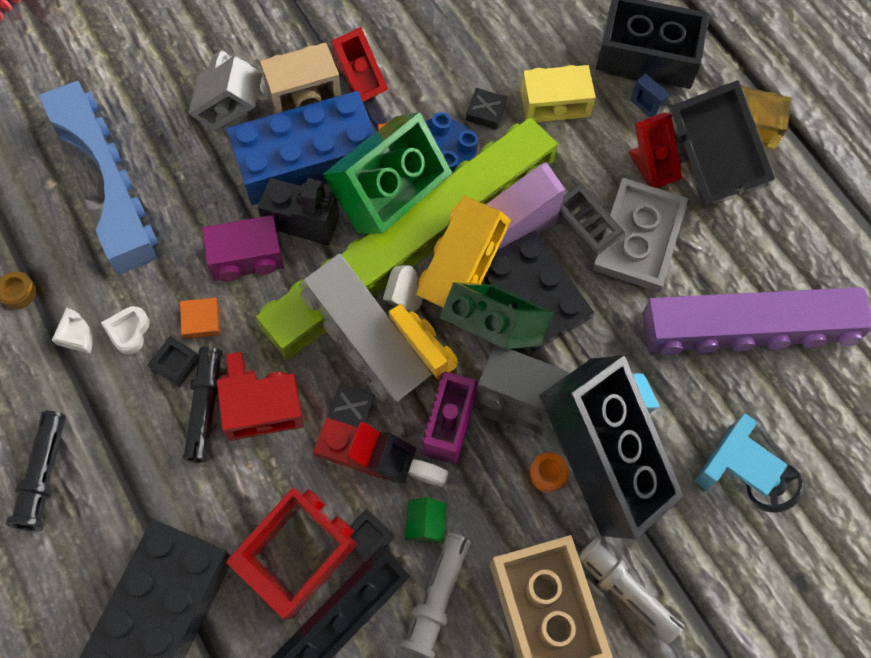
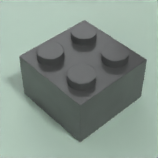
M494 345L478 383L474 409L479 410V414L488 420L499 422L501 419L514 424V428L523 434L530 436L539 434L543 436L550 419L539 395L567 376L568 371L514 350Z

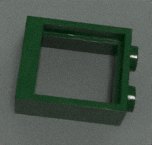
M453 282L440 318L504 349L541 346L554 312L493 284ZM513 303H517V309L511 307Z

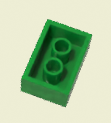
M418 112L394 117L322 175L358 234H382L449 177L452 171L422 115Z

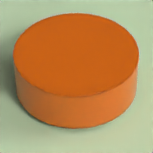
M542 453L532 462L529 471L530 480L542 492H556L564 486L568 479V464L563 457L556 453Z

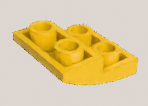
M402 304L389 311L390 320L438 381H440L441 374L444 372L457 375V357L448 346L443 347L435 339L436 333L425 318L421 320L414 311L409 313Z

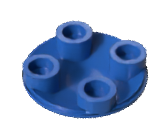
M442 112L434 114L432 119L425 121L452 173L463 161H470L475 158L478 137L465 125L451 119L448 114Z

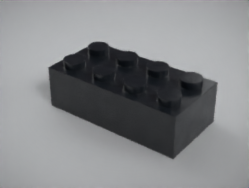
M625 355L591 358L539 395L601 536L636 540L684 497Z
M152 518L79 658H186L230 566L226 561L231 555L220 547Z

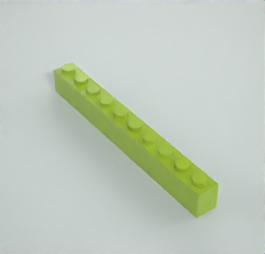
M531 117L521 124H514L508 129L505 136L497 142L486 144L475 158L460 163L453 174L447 177L382 234H368L363 239H355L341 255L374 297L386 288L390 273L395 266L409 265L414 267L434 252L436 242L440 237L444 236L450 224L449 219L452 209L456 204L460 203L463 195L486 205L538 166L546 162L548 165L552 164L558 143ZM332 258L326 260L321 266H323L325 263H327V262H328L329 260H331ZM303 279L297 281L290 288L289 293L278 301L272 300L261 309L260 314L256 316L261 331L286 361H289L327 332L323 326L326 320L317 309L311 311L300 296L303 290L299 285Z

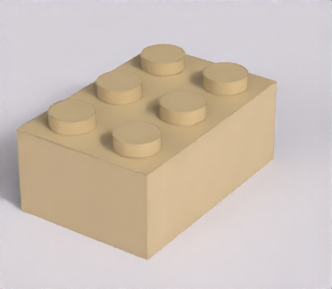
M572 535L493 557L489 566L517 658H613Z

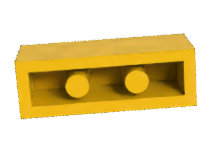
M463 195L460 203L456 204L452 209L449 219L450 224L444 236L440 237L436 242L434 257L429 267L422 272L418 281L419 288L416 295L444 308L453 282L482 283L512 221L501 211Z

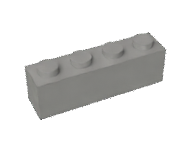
M340 253L300 283L299 286L303 290L300 296L311 311L317 309L326 320L323 326L334 341L341 340L349 350L346 353L349 362L357 371H365L372 381L369 383V387L380 401L383 402L386 399L389 404L396 403L432 375Z

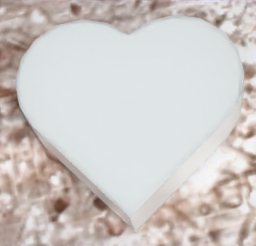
M399 265L392 269L383 301L394 307L402 304L407 311H416L420 308L423 298L416 295L419 288L417 285L418 277L416 270L412 266Z
M129 307L104 320L101 324L118 351L125 355H132L142 348L144 343L143 334L148 330L150 321L142 308Z

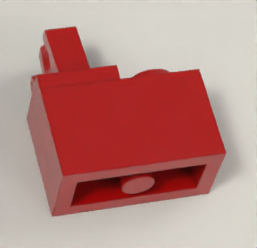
M242 352L226 354L228 375L220 376V379L217 380L222 428L229 441L304 428L299 390L294 373L273 372L266 375L264 379L258 380L254 370L246 371Z

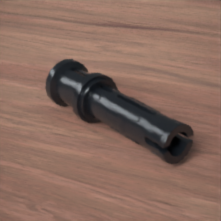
M47 410L41 412L39 427L24 480H21L15 488L18 497L14 512L6 521V525L11 528L33 532L43 531L45 523L41 519L47 499L51 498L53 493L52 486L49 485L50 476L56 459L61 433L67 418L66 415L56 411Z

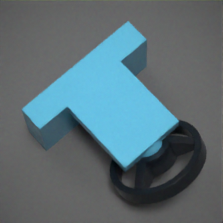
M744 413L731 425L694 479V482L707 490L719 480L727 469L747 484L749 498L757 508L772 513L786 511L794 507L803 496L804 483L802 477L794 467L784 463L748 437L757 421ZM797 478L798 489L795 495L790 500L778 504V496L785 493L787 483ZM755 489L765 497L770 496L771 505L763 504L756 500L752 490Z

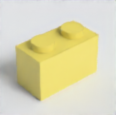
M567 65L558 68H535L523 71L520 93L525 120L531 117L535 122L591 116L596 96L589 65Z

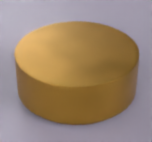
M14 271L0 278V301L6 307L21 309L29 305L35 298L36 286L25 273Z

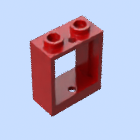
M292 487L226 561L283 619L294 618L358 545L350 537L355 531L339 516L332 520L322 510L326 505L324 501L310 489L302 492ZM301 507L339 545L299 591L293 595L255 557Z

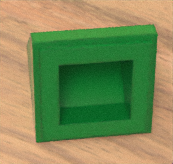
M430 497L408 500L405 540L444 544L447 504Z

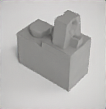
M220 50L213 55L208 69L197 76L188 114L215 130L255 108L263 73L250 66L246 61L236 56H229L226 52Z

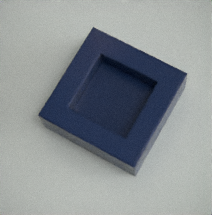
M645 73L636 81L630 101L651 118L663 113L670 93Z

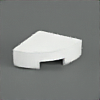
M66 308L52 341L56 345L90 354L93 336L86 321L74 310Z

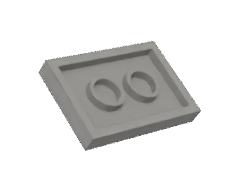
M622 178L610 216L625 231V235L596 256L592 271L660 292L664 285L689 198ZM609 228L605 230L602 240L612 233Z

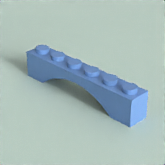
M77 80L40 94L39 96L47 116L60 139L88 154L100 166L104 179L105 199L96 233L106 257L117 275L158 259L152 246L159 243L150 224L146 226L142 224L140 218L146 216L139 198L137 196L131 198L128 192L134 189V186L126 169L119 171L117 164L122 162V159L114 142L110 144L106 142L105 138L111 136L103 117H95L94 112L99 111V107L92 92L84 93Z

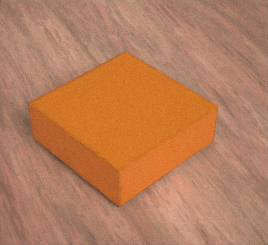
M216 297L180 301L181 335L184 339L221 335L219 302Z

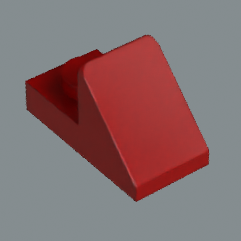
M362 27L330 41L338 73L344 74L351 92L359 91L362 102L389 90Z
M664 112L635 123L639 147L630 150L629 154L647 185L660 188L682 179L671 114Z
M326 418L313 450L314 456L386 480L385 477L368 469L380 432L364 422H360L357 428Z

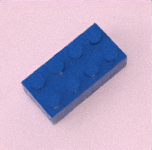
M359 91L226 128L251 206L260 203L270 178L302 186V183L306 184L308 178L322 181L323 185L327 184L322 174L375 133Z

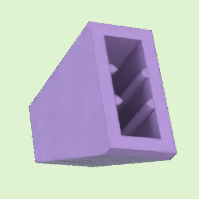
M547 162L538 166L486 204L501 211L512 220L498 250L534 230L538 234L556 225L565 188Z

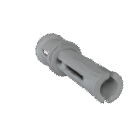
M447 533L442 552L422 603H417V606L413 608L412 614L415 617L406 640H401L399 644L401 649L421 658H434L435 653L432 650L440 628L445 627L448 621L445 610L461 570L463 560L470 547V540L455 533Z
M595 535L578 553L581 564L599 581L598 586L602 590L608 591L610 589L666 645L670 644L682 632L684 624L667 611L655 597L641 586L627 572L626 562L622 559L617 560L600 544L601 539Z

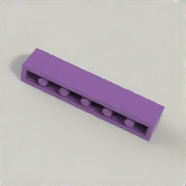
M865 287L650 298L642 312L648 352H660L662 355H675L683 350L711 353L719 348H732L733 351L741 352L750 350L755 346H768L769 349L777 350L792 344H804V347L814 348L829 342H839L842 346H850L860 343L863 340L862 338L871 331V309Z

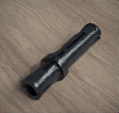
M209 347L199 348L196 378L191 380L190 389L194 392L185 449L182 455L183 460L193 462L196 446H198L197 462L204 463L208 461L207 454L215 397L218 393L217 380L221 357L223 356L222 350L213 348L211 362L209 363Z

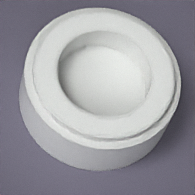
M412 460L408 472L412 478L438 487L445 486L449 475L447 470L420 460Z

